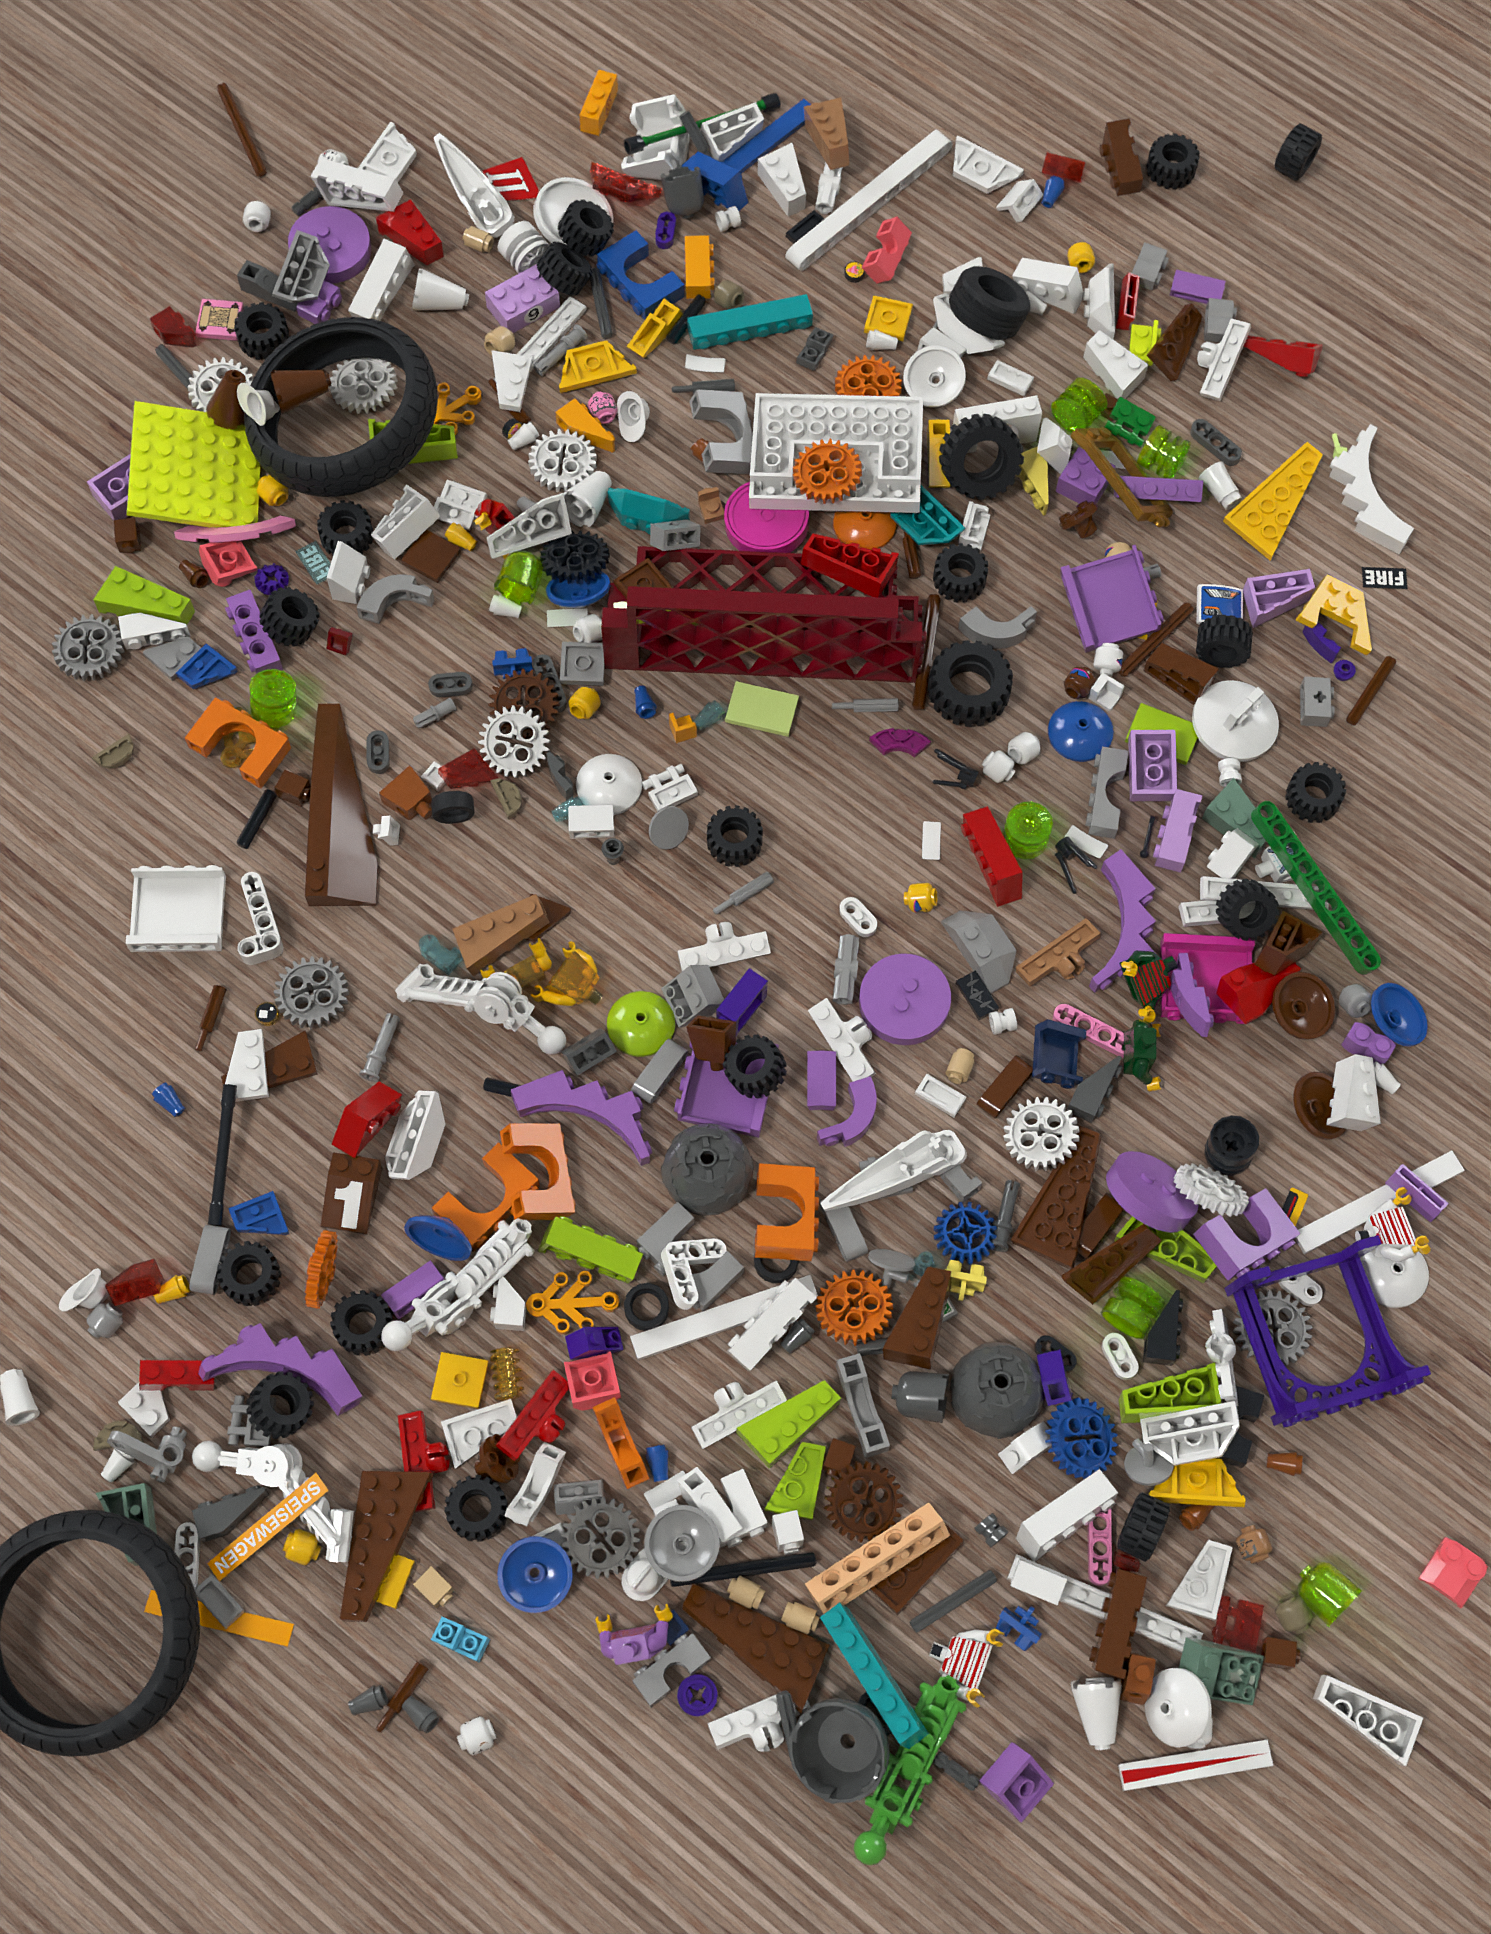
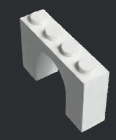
M1037 396L955 409L953 425H959L961 423L960 419L964 417L971 419L973 414H979L980 417L983 414H990L992 417L996 416L1002 419L1004 423L1006 422L1011 425L1012 430L1020 440V444L1035 442L1039 431L1042 410ZM977 444L971 447L967 453L976 452Z
M744 1469L721 1478V1485L731 1505L732 1513L743 1528V1531L722 1544L720 1541L719 1548L726 1545L731 1548L740 1544L743 1537L750 1535L753 1538L764 1533L763 1528L767 1527V1521ZM674 1499L654 1508L653 1513L656 1516L666 1508L676 1506L678 1503ZM681 1541L678 1544V1548L684 1550L688 1544L685 1541Z

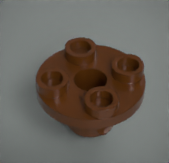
M1085 500L1076 506L1077 510L1071 514L1067 512L1059 517L1061 529L1065 530L1074 527L1081 539L1092 536L1098 529L1092 519V514L1098 509V505L1096 502L1091 501L1088 503Z
M494 1434L483 1440L480 1444L479 1455L475 1461L474 1468L477 1475H481L482 1478L488 1477L492 1481L509 1483L517 1477L520 1456L517 1460L513 1461L495 1445L501 1439V1436Z

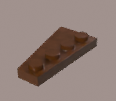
M1192 303L1182 308L1146 355L1170 381L1177 380L1203 318V315Z
M306 1030L265 1052L268 1089L318 1075ZM228 1073L221 1076L223 1084L226 1082Z
M1142 1224L1067 1271L1061 1277L1064 1282L1093 1305L1162 1240L1146 1224Z
M947 1525L949 1537L869 1589L897 1616L963 1545L964 1540Z

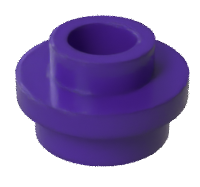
M1340 660L1335 664L1333 672L1338 680L1347 681L1353 678L1356 669L1352 662Z

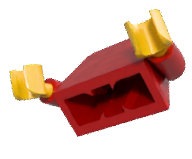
M490 499L480 502L474 513V516L477 518L474 520L475 524H479L481 531L485 529L489 534H493L515 518L505 504ZM516 552L503 555V558L509 564L517 560L518 556Z

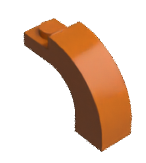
M614 1397L592 1407L626 1488L629 1489L649 1480L644 1463L631 1438L616 1398Z

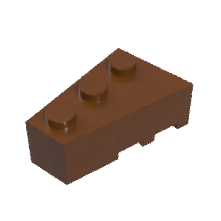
M1130 118L1107 122L1103 142L1099 147L1100 155L1105 159V170L1111 177V187L1115 189L1117 196L1140 192L1143 182L1138 155H1134L1132 144H1135L1134 137H1130L1128 131L1131 125Z
M1161 643L1146 661L1143 671L1195 705L1197 699L1213 685L1219 668Z

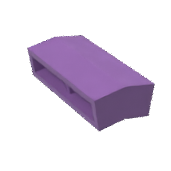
M1176 270L1169 296L1207 304L1209 298L1222 299L1226 281Z
M807 1051V1106L809 1110L833 1111L836 1107V1051Z
M1404 1164L1385 1182L1395 1192L1397 1189L1405 1187L1407 1192L1401 1198L1410 1195L1412 1199L1409 1204L1430 1223L1448 1205L1447 1201Z
M430 1260L382 1293L381 1296L399 1320L415 1309L412 1306V1301L415 1298L422 1299L430 1288L443 1281L444 1278Z

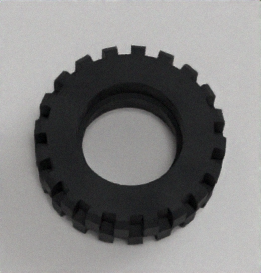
M973 414L971 419L966 417L960 419L961 423L959 425H952L950 427L951 433H946L943 437L945 444L940 445L939 451L942 455L939 456V463L942 466L943 474L951 486L967 498L974 499L976 496L978 500H985L986 496L992 499L997 497L996 493L998 492L1003 494L1007 491L1006 487L1009 484L1013 486L1016 482L1014 477L1016 475L1019 476L1022 471L1019 465H1022L1024 462V457L1021 454L1023 453V447L1019 442L1018 436L1006 422L1004 423L1002 419L996 416L992 417L990 414H983L982 417L979 414ZM982 441L996 442L998 445V455L995 462L988 469L978 473L965 470L964 459L971 447Z
M964 640L962 644L958 642L951 644L950 649L945 647L940 652V655L934 659L928 682L929 699L931 703H934L933 708L936 712H942L941 717L945 720L950 718L953 720V724L959 725V723H963L965 727H971L972 724L982 726L986 720L990 723L995 720L996 715L1000 716L1003 713L1011 694L1013 672L1009 669L1010 663L1008 660H1003L1004 654L999 650L994 651V646L987 644V646L982 645L981 641L970 643V640ZM962 672H973L984 677L989 683L990 689L979 695H966L955 689L950 679Z

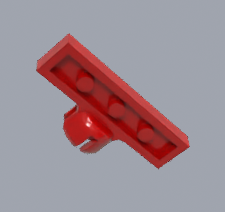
M553 1369L495 1446L515 1461L533 1437H538L548 1444L555 1441L560 1435L559 1432L563 1431L565 1427V1421L556 1414L555 1407L568 1391V1381Z
M416 1411L398 1415L404 1472H431L434 1475L438 1472L447 1471L450 1459L445 1460L444 1456L449 1455L448 1449L441 1442L431 1444L427 1442L424 1412ZM432 1480L430 1483L428 1482L423 1493L424 1498L421 1504H418L414 1513L435 1509Z

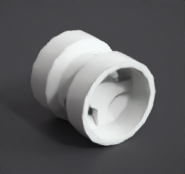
M736 206L728 208L727 211L720 210L715 212L716 222L721 232L728 230L732 226L734 228L741 226V218Z
M1227 758L1218 762V770L1221 772L1219 777L1220 786L1225 787L1233 778L1239 785L1242 783L1241 774L1238 772L1241 768L1238 759Z
M1012 1008L1005 1009L1003 1013H998L997 1011L989 1013V1022L994 1035L1001 1034L1005 1029L1008 1031L1017 1030V1020Z

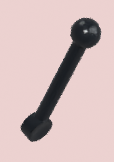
M1150 816L1144 847L1140 851L1142 858H1146L1149 855L1147 849L1155 816Z

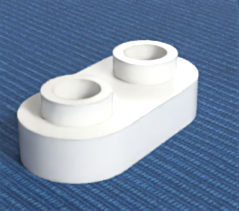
M848 897L841 902L839 909L841 917L858 935L870 937L876 932V918L857 898ZM850 908H851V909H853L855 912H854V913H848V912H847V909H850ZM866 924L869 928L863 929L861 926Z
M1307 1275L1297 1277L1295 1281L1286 1280L1279 1282L1282 1289L1305 1306H1314L1322 1298L1323 1292L1320 1285ZM1307 1289L1313 1290L1314 1296H1310L1307 1293Z
M1118 1333L1108 1334L1102 1342V1351L1112 1370L1122 1380L1133 1378L1138 1371V1362L1128 1343ZM1114 1343L1118 1349L1112 1350L1109 1345ZM1121 1365H1127L1129 1371L1124 1372L1121 1369Z

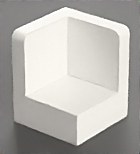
M1102 673L1092 686L1088 699L1111 711L1122 696L1124 685Z

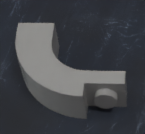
M399 574L382 578L368 587L361 596L356 607L358 616L361 619L379 624L385 610L391 604L398 601L407 600L432 607L434 603L433 590L426 585H417L416 577L412 575Z
M976 606L960 618L958 629L974 643L981 641L982 645L987 646V644H990L995 649L1008 648L1025 640L1026 631L1031 629L1036 623L1037 611L1031 606L1011 621L996 622L986 617Z

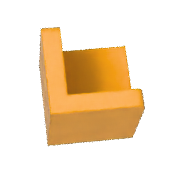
M674 713L669 714V726L676 743L697 737V726L695 722H692L690 715L675 719Z

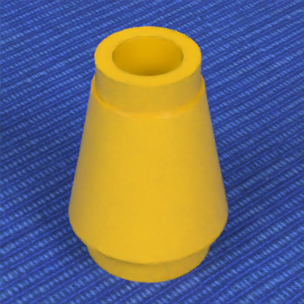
M454 522L445 533V537L448 538L449 542L470 552L478 542L461 524Z
M183 1274L180 1276L175 1275L157 1288V1290L153 1291V1296L158 1304L186 1297L187 1293L191 1292L190 1284Z

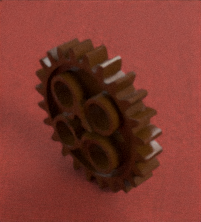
M524 669L521 670V675H518L513 670V677L510 678L508 674H505L506 681L503 682L498 679L501 686L499 688L492 687L496 695H489L494 702L489 703L488 706L495 710L489 714L492 717L496 716L495 711L503 714V707H506L508 712H511L512 706H515L516 711L519 712L520 705L523 704L522 686H526L525 700L529 705L525 706V714L529 710L540 711L541 715L537 723L545 722L546 725L543 728L550 730L548 723L556 722L552 715H559V712L554 709V707L560 706L558 701H554L559 695L558 693H551L555 686H547L550 680L546 678L542 681V673L535 677L532 669L528 675H526ZM513 689L518 690L519 693L515 699L508 698L509 691ZM539 689L540 695L537 698H531L529 696L531 690ZM504 723L501 726V731L507 729L506 734H509L512 730L511 724ZM525 728L523 730L522 736L524 739H527L528 734L531 737L533 736L532 728Z
M856 1461L855 1469L847 1464L846 1473L838 1470L839 1479L831 1477L835 1485L834 1487H826L831 1492V1495L824 1496V1499L830 1502V1504L824 1506V1509L832 1512L827 1516V1519L830 1521L835 1520L832 1527L834 1529L840 1528V1535L844 1536L847 1533V1539L851 1541L856 1536L857 1541L862 1543L864 1536L869 1542L872 1540L873 1535L878 1536L882 1530L886 1531L889 1524L894 1526L896 1523L893 1518L901 1517V1514L896 1512V1509L902 1508L904 1505L897 1502V1499L903 1497V1494L896 1492L901 1485L893 1483L896 1477L892 1474L888 1475L889 1470L884 1467L880 1470V1465L877 1463L871 1468V1462L865 1461L862 1467L861 1463ZM856 1480H861L860 1490L854 1492L852 1489L853 1483ZM882 1488L884 1491L883 1497L876 1500L875 1492ZM866 1499L868 1501L867 1504H860V1500ZM852 1503V1512L844 1515V1507ZM874 1512L875 1519L871 1523H866L867 1514Z

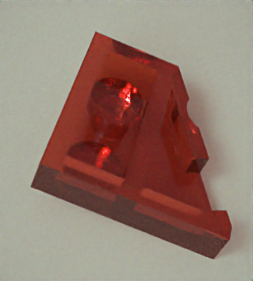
M475 748L438 768V774L450 789L462 788L463 786L475 787L479 783L491 782L490 780L498 779V776Z

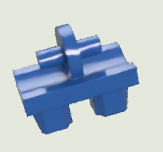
M526 648L517 649L516 658H508L507 651H496L495 659L492 660L494 676L503 675V679H506L505 674H508L510 678L513 677V670L518 675H521L522 669L526 673H529L531 669L533 670L532 658L529 656Z
M1020 1606L1016 1608L1014 1612L1020 1615L1022 1619L1007 1607H1004L995 1628L1003 1632L1005 1637L1012 1628L1019 1631L1021 1634L1015 1641V1644L1023 1651H1026L1033 1643L1036 1644L1042 1633L1026 1622L1028 1621L1033 1626H1036L1039 1622L1038 1619L1031 1615L1035 1609L1032 1606L1027 1611Z

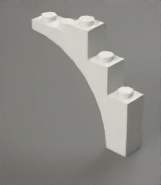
M1370 424L1366 431L1362 430L1356 440L1358 442L1356 446L1352 445L1348 452L1343 450L1339 457H1334L1329 466L1332 468L1329 477L1346 485L1342 492L1345 496L1342 504L1359 513L1355 519L1357 526L1354 531L1400 554L1414 528L1400 520L1388 509L1372 483L1369 471V450L1377 427Z

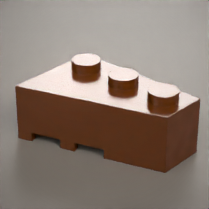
M1282 911L1277 923L1273 925V929L1270 931L1254 965L1260 967L1265 972L1276 975L1311 952L1323 932Z

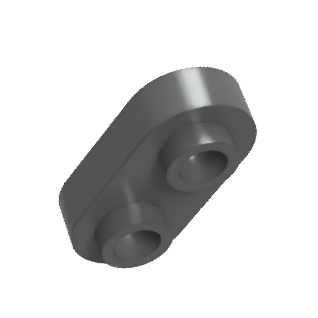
M465 672L436 674L428 682L431 694L436 697L465 695L471 691L473 686L470 675ZM460 684H465L464 687H458Z
M379 730L371 732L366 739L367 765L369 770L375 774L384 773L390 765L389 739L385 732ZM378 742L382 743L380 746H375ZM377 762H382L380 766L375 765Z

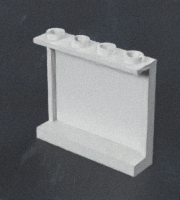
M188 865L184 866V868H174L172 866H162L161 868L140 866L139 868H131L134 876L130 935H126V945L130 952L221 951L226 875L222 867L209 865L206 868H197Z

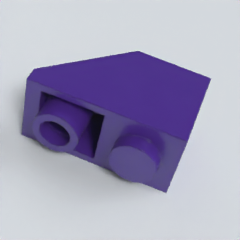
M583 1327L565 1336L570 1360H580L606 1354L607 1352L612 1354L624 1350L619 1327Z
M1061 1350L1038 1354L1037 1360L1047 1405L1072 1401L1073 1396Z

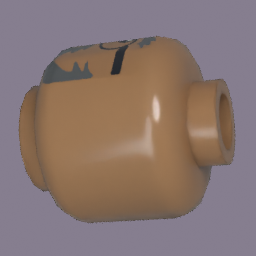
M1255 1525L1241 1529L1242 1534L1236 1538V1544L1242 1559L1254 1564L1270 1558L1269 1553H1271L1273 1548L1266 1530L1262 1528L1256 1529Z

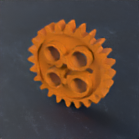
M864 355L863 360L856 356L855 362L849 359L848 366L843 364L841 371L838 370L837 377L835 378V392H837V395L900 396L902 390V380L899 379L900 373H895V366L889 368L890 361L882 363V357L877 361L874 355H872L871 359H867V356Z
M821 439L818 446L815 442H812L813 448L811 449L805 446L806 453L799 452V459H795V466H793V478L796 481V488H800L801 495L806 493L808 500L814 496L815 503L822 499L823 504H826L827 499H830L832 504H834L837 497L843 501V494L850 497V490L856 491V484H860V477L862 476V464L859 460V455L855 454L854 448L849 449L848 443L841 446L840 440L832 444V439H829L828 444H825L823 439Z
M323 1230V1233L321 1232L315 1245V1252L309 1260L307 1275L309 1276L305 1290V1304L307 1307L320 1309L323 1301H325L326 1294H328V1287L333 1281L336 1264H334L338 1248V1235H336V1232Z
M852 1270L851 1276H847L846 1272L842 1271L843 1278L833 1275L834 1283L827 1280V1289L820 1288L822 1296H817L816 1298L819 1304L815 1305L816 1312H818L817 1320L822 1321L820 1323L821 1329L828 1328L826 1331L828 1337L835 1333L834 1338L836 1342L841 1337L844 1338V1345H847L849 1339L853 1340L854 1346L857 1345L858 1339H861L864 1344L867 1342L866 1337H870L874 1341L875 1332L882 1335L883 1329L881 1326L889 1327L887 1319H892V1312L890 1311L893 1310V1303L890 1302L892 1296L891 1294H886L888 1292L887 1285L881 1287V1279L874 1282V1275L872 1273L866 1278L864 1270L861 1271L859 1276L856 1275L855 1270ZM852 1289L859 1290V1293L855 1295L848 1292ZM869 1304H874L877 1306L873 1310L865 1308ZM836 1305H841L843 1307L839 1311H834L832 1309ZM853 1320H857L860 1322V1324L857 1326L849 1325V1323Z

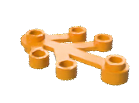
M440 383L437 387L439 397L434 424L439 421H450L446 425L454 426L456 435L458 427L455 422L472 425L475 422V417L472 411H465L463 414L453 412L467 403L470 405L479 404L482 400L481 390L476 386H469L463 396L446 406L447 396L450 395V386L447 383Z
M582 1271L578 1274V1280L560 1299H551L560 1288H564L568 1284L567 1274L558 1272L554 1276L553 1283L543 1293L532 1294L527 1299L526 1308L529 1314L534 1317H545L559 1334L564 1335L570 1330L569 1322L566 1319H559L550 1309H561L579 1325L580 1329L583 1328L582 1324L584 1322H589L591 1327H594L592 1319L582 1316L575 1308L602 1307L606 1312H614L619 1307V1297L614 1292H606L601 1297L575 1298L584 1287L592 1283L591 1273ZM583 1275L589 1276L587 1282L580 1280ZM558 1277H565L564 1283L560 1284L557 1282ZM612 1297L614 1302L607 1304L605 1302L606 1298ZM536 1301L542 1302V1306L540 1308H535L533 1306ZM565 1323L567 1325V1328L565 1330H559V1324Z

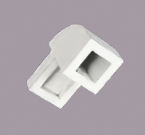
M1045 1422L1032 1427L1020 1435L998 1454L1011 1474L1016 1473L1031 1460L1042 1455L1052 1447V1444L1045 1442V1440L1051 1438L1045 1432V1430L1049 1429Z

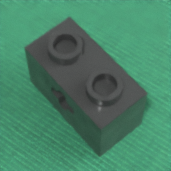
M601 1028L561 1051L569 1067L577 1076L617 1052L607 1033Z

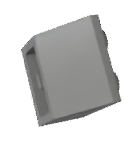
M690 965L661 988L667 1003L673 1010L679 1028L687 1026L697 1015L712 1016L724 1001L709 965Z

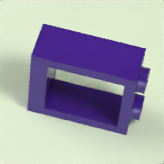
M749 968L716 1009L717 1019L736 1022V1036L767 998L768 980Z

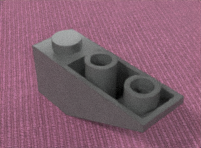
M246 260L237 274L241 291L295 312L298 302L290 303L272 296L278 276L267 268Z
M1117 1056L1077 1086L1067 1111L1072 1110L1073 1115L1092 1123L1095 1116L1099 1118L1105 1106L1101 1104L1103 1097L1109 1098L1114 1087L1110 1082L1113 1077L1118 1078L1123 1067L1119 1065L1122 1057Z
M253 1486L246 1489L244 1494L238 1496L236 1493L228 1494L222 1497V1501L216 1503L207 1501L199 1504L197 1509L192 1510L199 1539L204 1543L228 1535L269 1495L265 1487Z

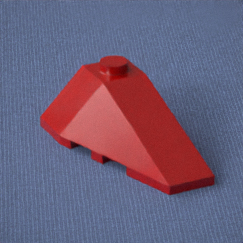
M1295 962L1276 975L1263 971L1260 967L1254 965L1255 963L1238 967L1221 976L1216 994L1246 1025L1267 1011L1272 1003L1274 990L1284 977L1300 972L1301 968Z

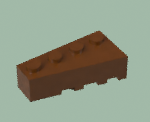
M927 1267L883 1347L884 1360L931 1370L951 1288V1271Z

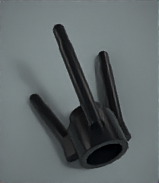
M938 749L934 750L938 754L937 758L960 770L957 779L961 781L933 780V784L959 787L966 790L967 786L973 787L979 771L962 764Z
M1067 836L1055 845L1058 851L1055 856L1060 862L1072 893L1075 894L1076 889L1064 858L1070 860L1077 856L1087 867L1092 866L1094 869H1097V865Z

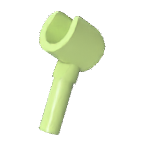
M1332 434L1334 458L1335 456L1339 457L1343 450L1347 452V448L1340 447L1337 434Z

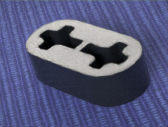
M1048 1335L1041 1336L1035 1344L1036 1354L1050 1352L1049 1350L1042 1352V1345L1040 1344L1049 1342L1051 1344L1050 1350L1060 1349L1063 1359L1066 1356L1070 1358L1069 1364L1071 1366L1065 1365L1066 1373H1070L1077 1363L1074 1353L1053 1337Z

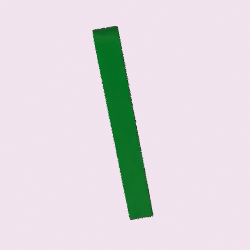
M1264 801L1260 803L1251 813L1253 823L1349 962L1362 975L1376 970L1381 964L1379 954L1285 818L1272 802ZM1260 810L1266 811L1268 818L1263 817ZM1273 828L1278 829L1281 833V836H1277L1274 833ZM1286 847H1290L1293 850V855L1287 852ZM1299 865L1305 867L1306 873L1300 871ZM1312 884L1318 886L1319 892L1313 890ZM1325 902L1331 905L1332 911L1325 907ZM1338 921L1344 924V930L1338 926ZM1351 939L1357 942L1358 948L1352 946ZM1364 958L1370 961V967L1365 965Z

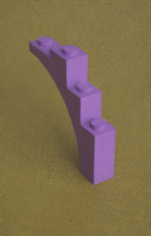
M1122 849L1106 859L1101 868L1118 900L1121 913V934L1114 955L1090 982L1089 987L1094 993L1100 989L1106 990L1112 985V980L1116 977H1124L1119 963L1128 960L1134 951L1154 952L1144 939L1153 933L1156 921L1144 907L1153 900L1152 896L1155 892V887Z
M563 1070L511 1089V1097L519 1117L550 1111L571 1112L590 1117L618 1134L631 1148L641 1166L650 1163L652 1150L648 1141L644 1142L642 1139L643 1129L638 1120L641 1118L643 1106L640 1098L634 1097L632 1091L609 1099L605 1087H600L597 1080L574 1089L570 1076L566 1077Z
M261 1323L243 1328L238 1336L237 1345L232 1344L224 1349L223 1353L216 1357L211 1355L205 1358L200 1365L198 1373L202 1380L206 1381L220 1374L239 1370H262L274 1373L283 1371L284 1375L287 1372L293 1373L292 1377L300 1376L302 1378L300 1381L303 1384L306 1382L311 1389L319 1394L330 1405L337 1416L358 1406L362 1398L361 1393L333 1349L326 1352L324 1350L319 1351L310 1358L297 1336L291 1339L284 1338L274 1346Z

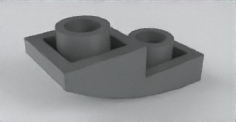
M815 327L807 338L805 347L798 355L796 363L815 371L828 350L834 335Z
M549 751L546 754L551 778L561 795L568 800L573 796V783L565 775V763L558 755L554 756Z

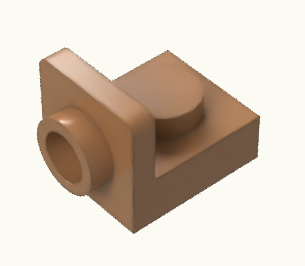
M718 487L705 488L699 491L698 505L705 524L723 520L724 509L719 498Z

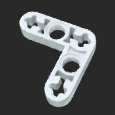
M713 1238L670 1242L662 1250L661 1259L673 1299L679 1308L684 1310L690 1309L698 1300V1292L689 1265L715 1263L727 1251L725 1244L721 1240ZM689 1248L696 1249L699 1257L692 1256ZM680 1271L684 1275L685 1280L677 1279L674 1272Z

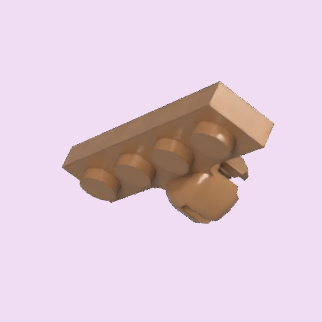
M1085 918L1016 966V973L1029 986H1032L1053 971L1059 972L1064 979H1074L1075 977L1072 972L1079 975L1085 968V960L1078 953L1101 937V933Z

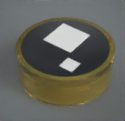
M264 1002L257 1006L255 1017L259 1024L271 1026L277 1022L279 1011L273 1003Z

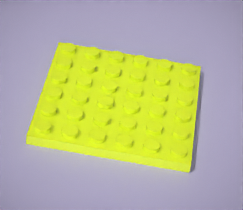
M139 401L134 402L127 516L203 527H232L258 523L259 495L257 494V487L260 480V464L248 443L245 425H239L237 429H225L214 424V420L211 417L208 418L207 412Z

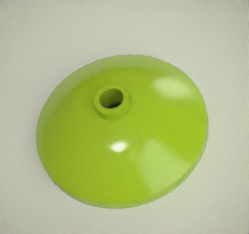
M646 991L631 992L619 998L611 1007L607 1017L608 1035L612 1043L625 1054L635 1057L651 1056L658 1052L667 1039H672L675 1032V1016L670 1005L657 994ZM643 1016L645 1017V1019L643 1021H638L637 1017Z

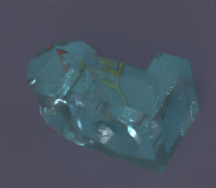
M424 935L419 940L422 956L447 975H450L463 960L459 949L453 947L449 951L433 935Z

